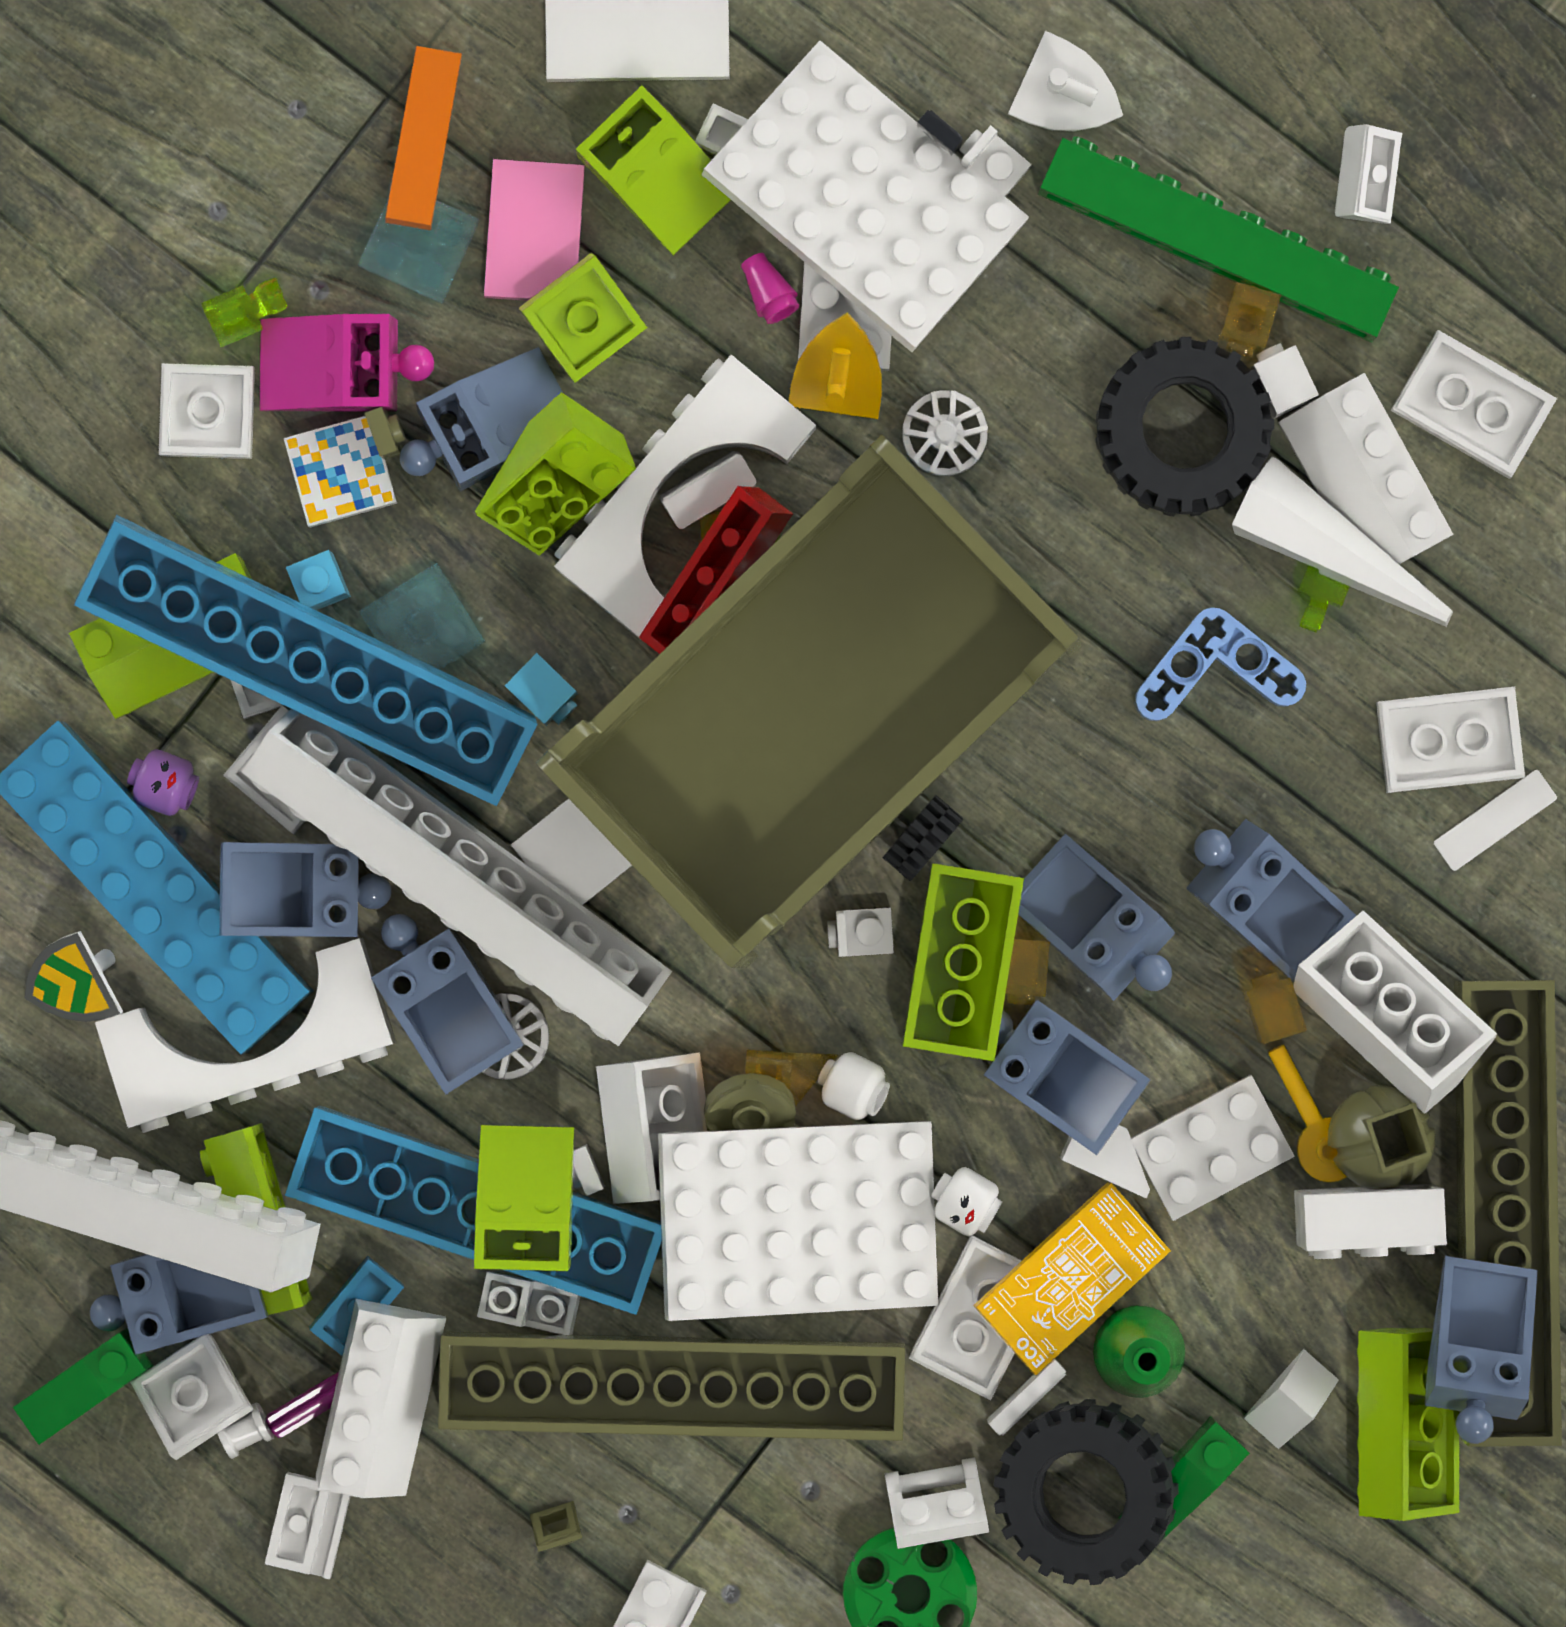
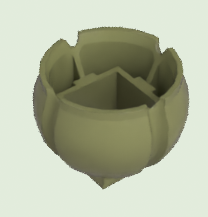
M1373 1085L1366 1091H1356L1338 1106L1329 1124L1328 1146L1336 1148L1338 1152L1333 1161L1350 1180L1368 1189H1395L1399 1183L1407 1185L1426 1169L1435 1149V1129L1428 1127L1427 1124L1430 1114L1429 1112L1424 1114L1417 1108L1416 1102H1411L1395 1086ZM1398 1114L1409 1153L1383 1161L1372 1123Z

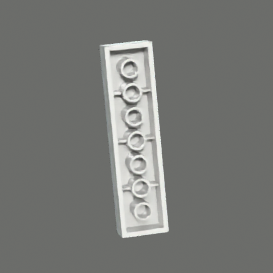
M0 1120V1209L268 1292H274L309 1278L321 1224L306 1220L304 1212L292 1208H279L277 1211L263 1207L264 1201L257 1197L249 1195H237L236 1198L221 1194L222 1188L217 1185L205 1182H196L194 1185L179 1181L180 1175L167 1170H153L151 1173L138 1169L139 1163L123 1157H112L111 1160L96 1156L97 1150L84 1145L62 1146L55 1143L56 1138L52 1135L40 1132H30L29 1135L15 1131L14 1124Z

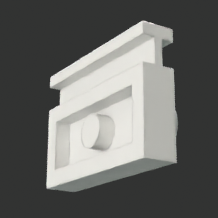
M287 1472L265 1564L330 1579L351 1496L318 1490L316 1478Z
M647 1560L613 1627H689L707 1590L699 1588L688 1582V1580Z

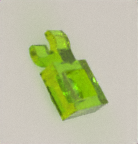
M276 278L263 281L250 295L247 294L244 285L201 303L221 347L263 330L260 318L279 313L288 307Z
M1307 564L1297 592L1310 598L1299 627L1317 633L1325 618L1328 604L1341 608L1350 586L1319 574V569Z

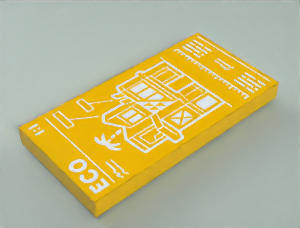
M1107 1182L973 1306L1034 1375H1037L1171 1250L1111 1182Z

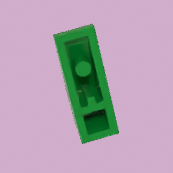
M126 1328L15 1405L13 1409L37 1444L40 1445L152 1367L153 1364L144 1352L135 1355L128 1328Z
M1211 1416L1172 1457L1175 1464L1171 1471L1173 1483H1178L1179 1494L1174 1498L1173 1509L1176 1510L1173 1521L1165 1531V1537L1207 1499L1250 1454L1240 1442Z

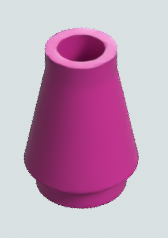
M765 253L755 254L741 264L758 317H764L767 324L782 321L799 308V304L795 299L798 293L768 261Z

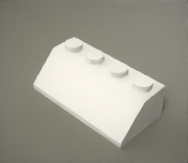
M1365 373L1324 394L1278 422L1316 493L1398 564L1454 535Z
M1364 911L1359 913L1298 965L1292 991L1411 1102H1416L1417 1108L1424 1114L1460 1083L1496 1038L1497 1033Z
M355 1299L315 1476L318 1490L360 1498L406 1496L446 1316Z

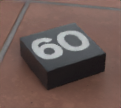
M927 110L917 122V127L951 156L956 154L961 148L963 136L932 110Z

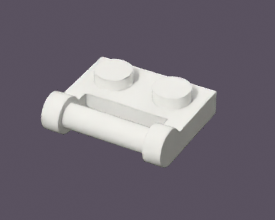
M975 1457L962 1459V1464L905 1475H899L898 1471L884 1473L898 1549L989 1532ZM959 1483L966 1484V1488L907 1499H903L902 1494Z

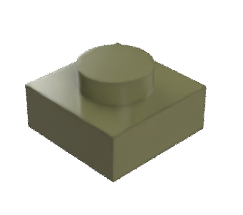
M383 407L366 412L365 416L379 456L387 460L400 455L401 447L399 443L405 441L406 438L397 414L389 416L388 411Z

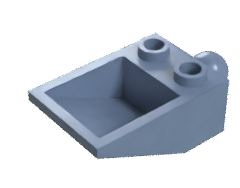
M537 347L461 379L416 402L417 412L432 440L430 442L412 440L403 446L399 459L404 471L412 476H424L434 468L436 459L442 457L460 492L499 472L528 422L561 392L563 393L540 348ZM447 413L453 414L457 418V423L450 429L442 427L439 423L441 416ZM465 454H474L479 462L477 465L467 469L461 464V459Z
M1247 819L1241 823L1229 838L1219 830L1209 829L1202 832L1195 840V855L1201 863L1205 864V867L1186 889L1292 982L1295 981L1298 965L1356 916L1269 833Z
M1064 834L1024 878L1018 915L1113 1001L1135 977L1138 984L1148 991H1159L1165 988L1171 980L1172 968L1164 957L1156 954L1171 939L1175 932L1155 910L1068 835Z
M221 842L219 936L357 937L358 902L367 909L375 910L385 906L391 897V885L384 876L368 873L358 880V857L348 849L340 848L334 844ZM333 859H335V876L329 869ZM333 905H335L334 922L329 917V910Z
M395 914L385 920L381 929L384 943L393 950L401 951L404 957L374 975L371 979L445 1095L524 1045L480 968L455 930L448 928L422 946H419L416 942L418 928L412 918L404 914ZM439 951L446 952L450 956V965L445 969L436 967L433 962L434 955ZM405 976L410 980L411 989L408 993L402 994L395 989L394 982L397 977Z
M1039 1000L1035 1001L1016 1030L1013 1029V1021L1010 1015L1003 1010L997 1045L1004 1044V1047L984 1073V1076L1095 1155L1100 1153L1151 1081ZM1042 1023H1046L1050 1026V1035L1044 1040L1036 1039L1034 1033ZM1015 1061H1020L1024 1067L1023 1073L1017 1078L1010 1077L1008 1070Z
M148 1254L128 1258L110 1265L119 1297L110 1294L102 1295L92 1303L90 1308L92 1323L102 1331H114L120 1328L126 1320L135 1355L269 1317L261 1289ZM138 1274L142 1275L145 1280V1285L143 1289L141 1287ZM151 1319L157 1323L158 1329L156 1333H154Z
M1445 1256L1428 1359L1425 1406L1461 1411L1456 1419L1457 1433L1464 1441L1478 1444L1486 1441L1491 1436L1494 1428L1492 1416L1517 1420L1529 1400L1537 1270Z

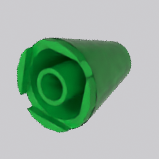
M1134 1305L1117 1310L1105 1320L1095 1335L1093 1356L1099 1375L1109 1387L1125 1396L1143 1398L1159 1394L1177 1379L1184 1364L1185 1344L1178 1326L1169 1316L1153 1307ZM1143 1353H1152L1151 1358L1146 1363L1138 1364L1139 1357Z

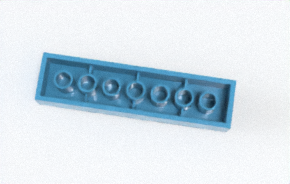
M56 721L0 773V795L240 1055L248 1053L314 992L264 936H219L220 888L148 810L134 801L133 794L66 722Z
M323 1106L314 1108L285 1196L474 1260L479 1159ZM573 1191L571 1267L569 1271H505L637 1315L662 1241L661 1221Z

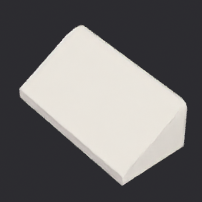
M1367 124L1348 126L1346 128L1335 216L1368 222L1391 223L1402 133Z
M732 451L661 494L659 500L679 529H683L727 503L737 486H755L756 479L742 455L737 451Z

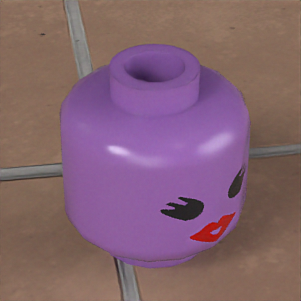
M158 749L152 750L144 760L136 758L127 779V784L134 786L133 799L138 805L168 816L175 815L180 809L187 810L199 783V776L194 775V767L190 761Z

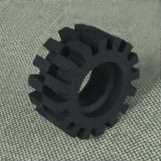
M935 795L882 858L906 879L911 881L964 818Z

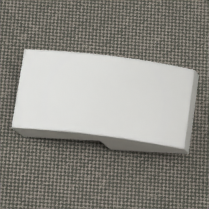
M488 1271L486 1272L477 1317L519 1327L527 1326L561 1335L573 1334L581 1296L532 1279Z

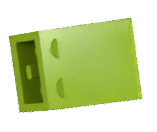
M642 85L576 148L578 159L673 256L731 201L730 198L702 176L704 168L711 161L710 158L674 117Z
M561 392L528 422L476 508V515L540 556L585 516L596 503L604 499L636 470L624 434Z
M481 1125L475 1217L474 1269L569 1271L571 1267L574 1127Z

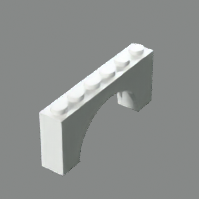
M730 355L725 362H722L719 358L715 360L701 378L706 383L703 389L695 398L687 394L672 412V415L677 420L668 431L664 433L661 429H658L645 444L642 450L648 455L638 465L636 470L616 487L618 491L607 504L601 500L592 507L584 518V521L589 525L578 538L571 534L554 554L559 559L554 566L555 569L637 638H639L664 599L648 576L642 550V536L647 513L663 484L673 473L692 459L723 448L740 447L759 450L778 458L787 465L816 430V424L733 355Z
M358 938L315 952L319 973L318 987L312 1008L298 1030L279 1047L249 1061L217 1063L197 1059L183 1053L160 1035L152 1024L145 1008H138L95 1022L127 1127L140 1125L142 1133L169 1125L167 1116L184 1111L186 1119L213 1111L210 1102L228 1097L230 1105L257 1097L254 1088L272 1083L274 1091L301 1083L298 1074L316 1069L318 1077L343 1070L342 1060L360 1055L361 1062L365 1063L387 1056L386 1046L396 1043L381 993L371 979L375 974L364 939Z

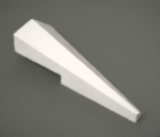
M1271 457L1256 479L1250 484L1232 523L1234 534L1319 569V574L1447 627L1453 611L1280 460Z

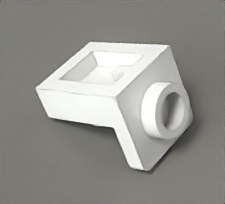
M991 125L983 134L976 129L959 150L965 155L960 164L966 169L970 167L994 189L1006 197L1031 168L1032 164L997 135L998 131Z
M891 908L836 911V920L827 921L829 948H838V957L894 953Z

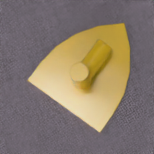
M847 312L826 325L806 346L796 364L790 387L789 403L799 408L878 419L882 398V373L877 353L866 332Z

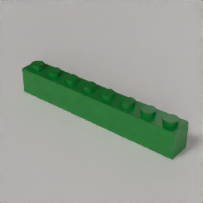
M1073 136L1072 141H1069L1062 137L1039 189V196L1372 343L1377 338L1399 289V286L1390 283L1392 277L1389 274L1369 266L1366 267L1365 271L1349 265L1350 258L1341 252L1330 248H1324L1323 253L1306 246L1308 240L1298 233L1283 229L1281 234L1264 227L1266 221L1253 213L1241 211L1239 215L1223 209L1224 202L1210 194L1199 192L1197 197L1180 190L1182 184L1174 178L1157 173L1156 177L1153 178L1139 172L1140 165L1129 158L1115 155L1112 160L1096 153L1098 146L1086 139Z

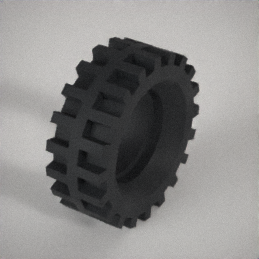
M1180 337L1179 340L1167 342L1165 340L1154 342L1149 348L1133 354L1116 371L1102 395L1095 421L1097 422V437L1095 440L1097 449L1100 450L1104 462L1102 466L1107 474L1110 473L1118 484L1117 488L1124 495L1127 493L1139 502V506L1147 510L1152 508L1164 512L1163 515L1174 517L1176 514L1196 516L1213 509H1219L1240 495L1261 472L1260 469L1265 459L1269 456L1272 447L1270 445L1271 434L1274 430V418L1271 419L1269 407L1271 403L1269 393L1264 392L1258 380L1260 375L1255 369L1250 370L1240 360L1242 356L1234 350L1230 353L1218 347V342L1209 339L1207 342L1192 340V337ZM1192 384L1208 390L1220 402L1227 416V436L1222 450L1212 461L1197 468L1179 469L1161 462L1149 450L1143 437L1142 418L1147 404L1159 391L1172 385Z
M1084 1399L1081 1403L1070 1405L1069 1401L1058 1404L1054 1409L1048 1412L1044 1411L1024 1427L1014 1437L1015 1440L1004 1451L1000 1459L1003 1462L1002 1468L994 1480V1487L999 1488V1499L994 1503L996 1514L1003 1513L1006 1526L1001 1531L1006 1540L1014 1537L1022 1548L1016 1554L1023 1561L1030 1556L1041 1565L1038 1572L1046 1577L1051 1572H1055L1064 1576L1063 1583L1072 1585L1078 1579L1089 1580L1090 1585H1098L1109 1577L1121 1578L1133 1567L1140 1565L1165 1537V1531L1174 1519L1176 1510L1173 1509V1502L1179 1491L1178 1483H1173L1171 1471L1175 1467L1172 1456L1168 1458L1164 1456L1160 1448L1164 1440L1157 1432L1152 1436L1142 1426L1145 1419L1140 1415L1136 1414L1131 1418L1121 1413L1122 1405L1113 1402L1107 1407L1096 1405V1399ZM1088 1452L1104 1458L1115 1467L1124 1483L1126 1502L1122 1517L1114 1527L1101 1534L1081 1535L1066 1530L1053 1519L1045 1505L1043 1484L1047 1470L1055 1460L1068 1453Z

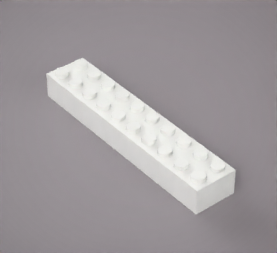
M293 709L287 712L268 731L242 770V773L249 777L254 786L260 791L272 794L289 806L290 811L297 818L311 822L326 833L328 839L334 845L348 849L364 861L370 871L388 878L402 889L407 898L416 903L423 904L432 910L447 927L460 931L477 943L478 948L484 954L502 961L515 971V974L521 981L529 985H535L550 996L557 1007L579 1017L602 1039L610 1040L619 1046L672 972V970L353 738Z

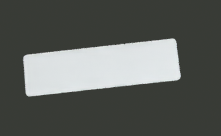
M1534 770L1436 839L1434 845L1450 868L1456 871L1553 803L1557 796L1538 770Z

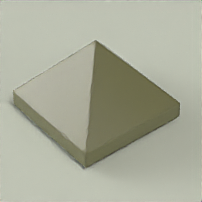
M574 1501L530 1515L538 1552L564 1547L583 1538Z

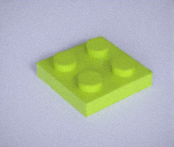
M592 252L519 307V310L574 383L648 328Z

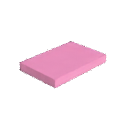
M493 159L484 286L485 298L528 301L579 262L585 175L584 165Z

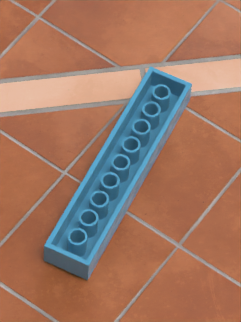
M118 515L115 516L74 603L76 607L495 806L498 805L537 726L535 715Z

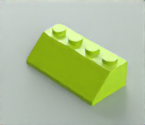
M236 553L216 562L252 579L243 559ZM102 618L69 633L89 677L116 720L214 673Z
M931 864L902 1039L903 1047L995 1061L1024 878Z
M262 1123L204 1140L206 1149L200 1151L202 1166L207 1177L214 1176L216 1185L222 1188L221 1194L234 1198L237 1195H249L262 1199L264 1201L263 1207L277 1211L279 1208H286ZM307 1279L274 1292L261 1289L268 1315L303 1307L313 1299Z
M1381 1328L1358 1331L1359 1391L1357 1403L1359 1406V1437L1357 1440V1450L1359 1453V1483L1357 1496L1359 1499V1516L1406 1521L1459 1513V1434L1456 1430V1419L1459 1411L1425 1406L1428 1359L1433 1328Z

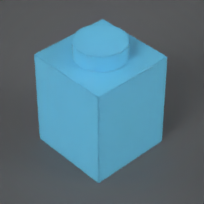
M329 550L286 567L299 602L314 610L351 597L336 558Z
M538 653L505 685L546 726L552 720L558 725L561 724L578 706L573 701L578 692Z

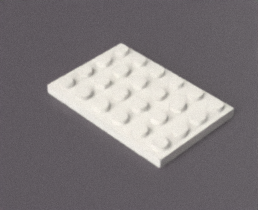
M821 41L811 49L702 172L703 177L911 352L919 346L1029 218L1028 215L1000 194L970 167L966 169L960 164L961 159L955 154L951 156L917 127V122Z
M931 1121L658 1134L665 1320L677 1321L938 1306L934 1198L931 1197L934 1191Z

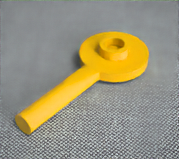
M1282 1044L1270 1050L1268 1055L1306 1124L1297 1142V1157L1300 1165L1310 1176L1323 1182H1336L1345 1179L1347 1176L1342 1173L1333 1161L1338 1154L1337 1149L1328 1146V1128L1332 1117L1323 1118L1285 1045Z

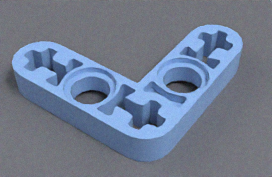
M1211 607L1200 612L1192 620L1138 688L1134 703L1137 712L1149 721H1159L1167 718L1174 712L1215 659L1269 702L1277 706L1286 707L1297 703L1306 691V681L1304 675L1297 667L1229 613L1220 608ZM1218 617L1223 621L1220 630L1224 633L1222 639L1216 636L1209 639L1203 648L1210 650L1211 654L1208 658H1205L1198 647L1186 643L1185 640L1191 635L1195 641H1198L1205 632V627L1201 624L1202 620L1205 618L1208 621H1212ZM1252 644L1260 650L1261 663L1256 669L1244 670L1237 664L1236 652L1242 645ZM1181 651L1191 653L1197 661L1195 673L1187 678L1176 675L1171 667L1173 656ZM1271 658L1278 663V666L1271 670L1280 678L1290 674L1295 679L1291 685L1296 690L1293 696L1286 693L1278 697L1274 693L1277 689V684L1269 677H1265L1262 685L1255 680L1256 676L1266 670ZM1162 670L1171 682L1183 686V689L1177 694L1173 687L1170 688L1163 698V701L1168 705L1163 711L1160 708H1156L1150 712L1145 707L1148 699L1144 694L1147 690L1154 693L1164 684V680L1157 678V675Z

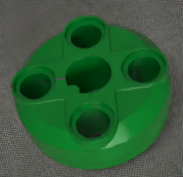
M894 1527L875 1534L856 1551L845 1573L843 1603L851 1626L876 1627L880 1622L892 1621L898 1627H940L937 1622L938 1611L947 1604H954L962 1611V1620L957 1627H970L977 1604V1584L969 1560L963 1551L949 1539L941 1541L946 1548L944 1560L938 1565L930 1566L921 1559V1549L924 1544L898 1549ZM873 1556L882 1562L883 1572L877 1580L866 1582L859 1578L857 1567L862 1559Z

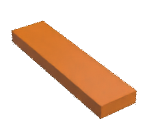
M416 46L385 223L431 230L461 65V53Z

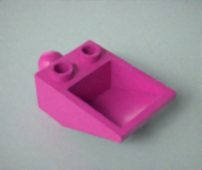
M334 314L261 319L260 411H371L383 407L388 412H397V372H400L404 378L417 382L428 378L434 369L433 355L424 346L410 345L398 354V320L390 314ZM373 335H380V349L377 351H370L368 348V340ZM378 380L379 395L370 397L367 387L370 382Z

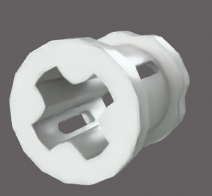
M257 1402L251 1405L254 1410L217 1433L226 1453L231 1459L239 1456V1450L262 1439L267 1442L274 1439V1434L269 1429L265 1419L266 1414Z

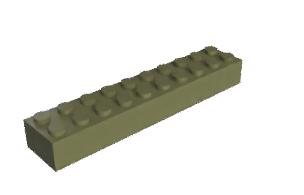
M1555 980L1454 981V995L1497 1033L1493 1042L1456 1086L1458 1258L1537 1270L1529 1400L1517 1420L1492 1416L1494 1428L1491 1436L1486 1441L1478 1444L1468 1443L1462 1438L1461 1441L1469 1447L1562 1446Z
M444 1331L440 1340L438 1429L903 1441L904 1343Z

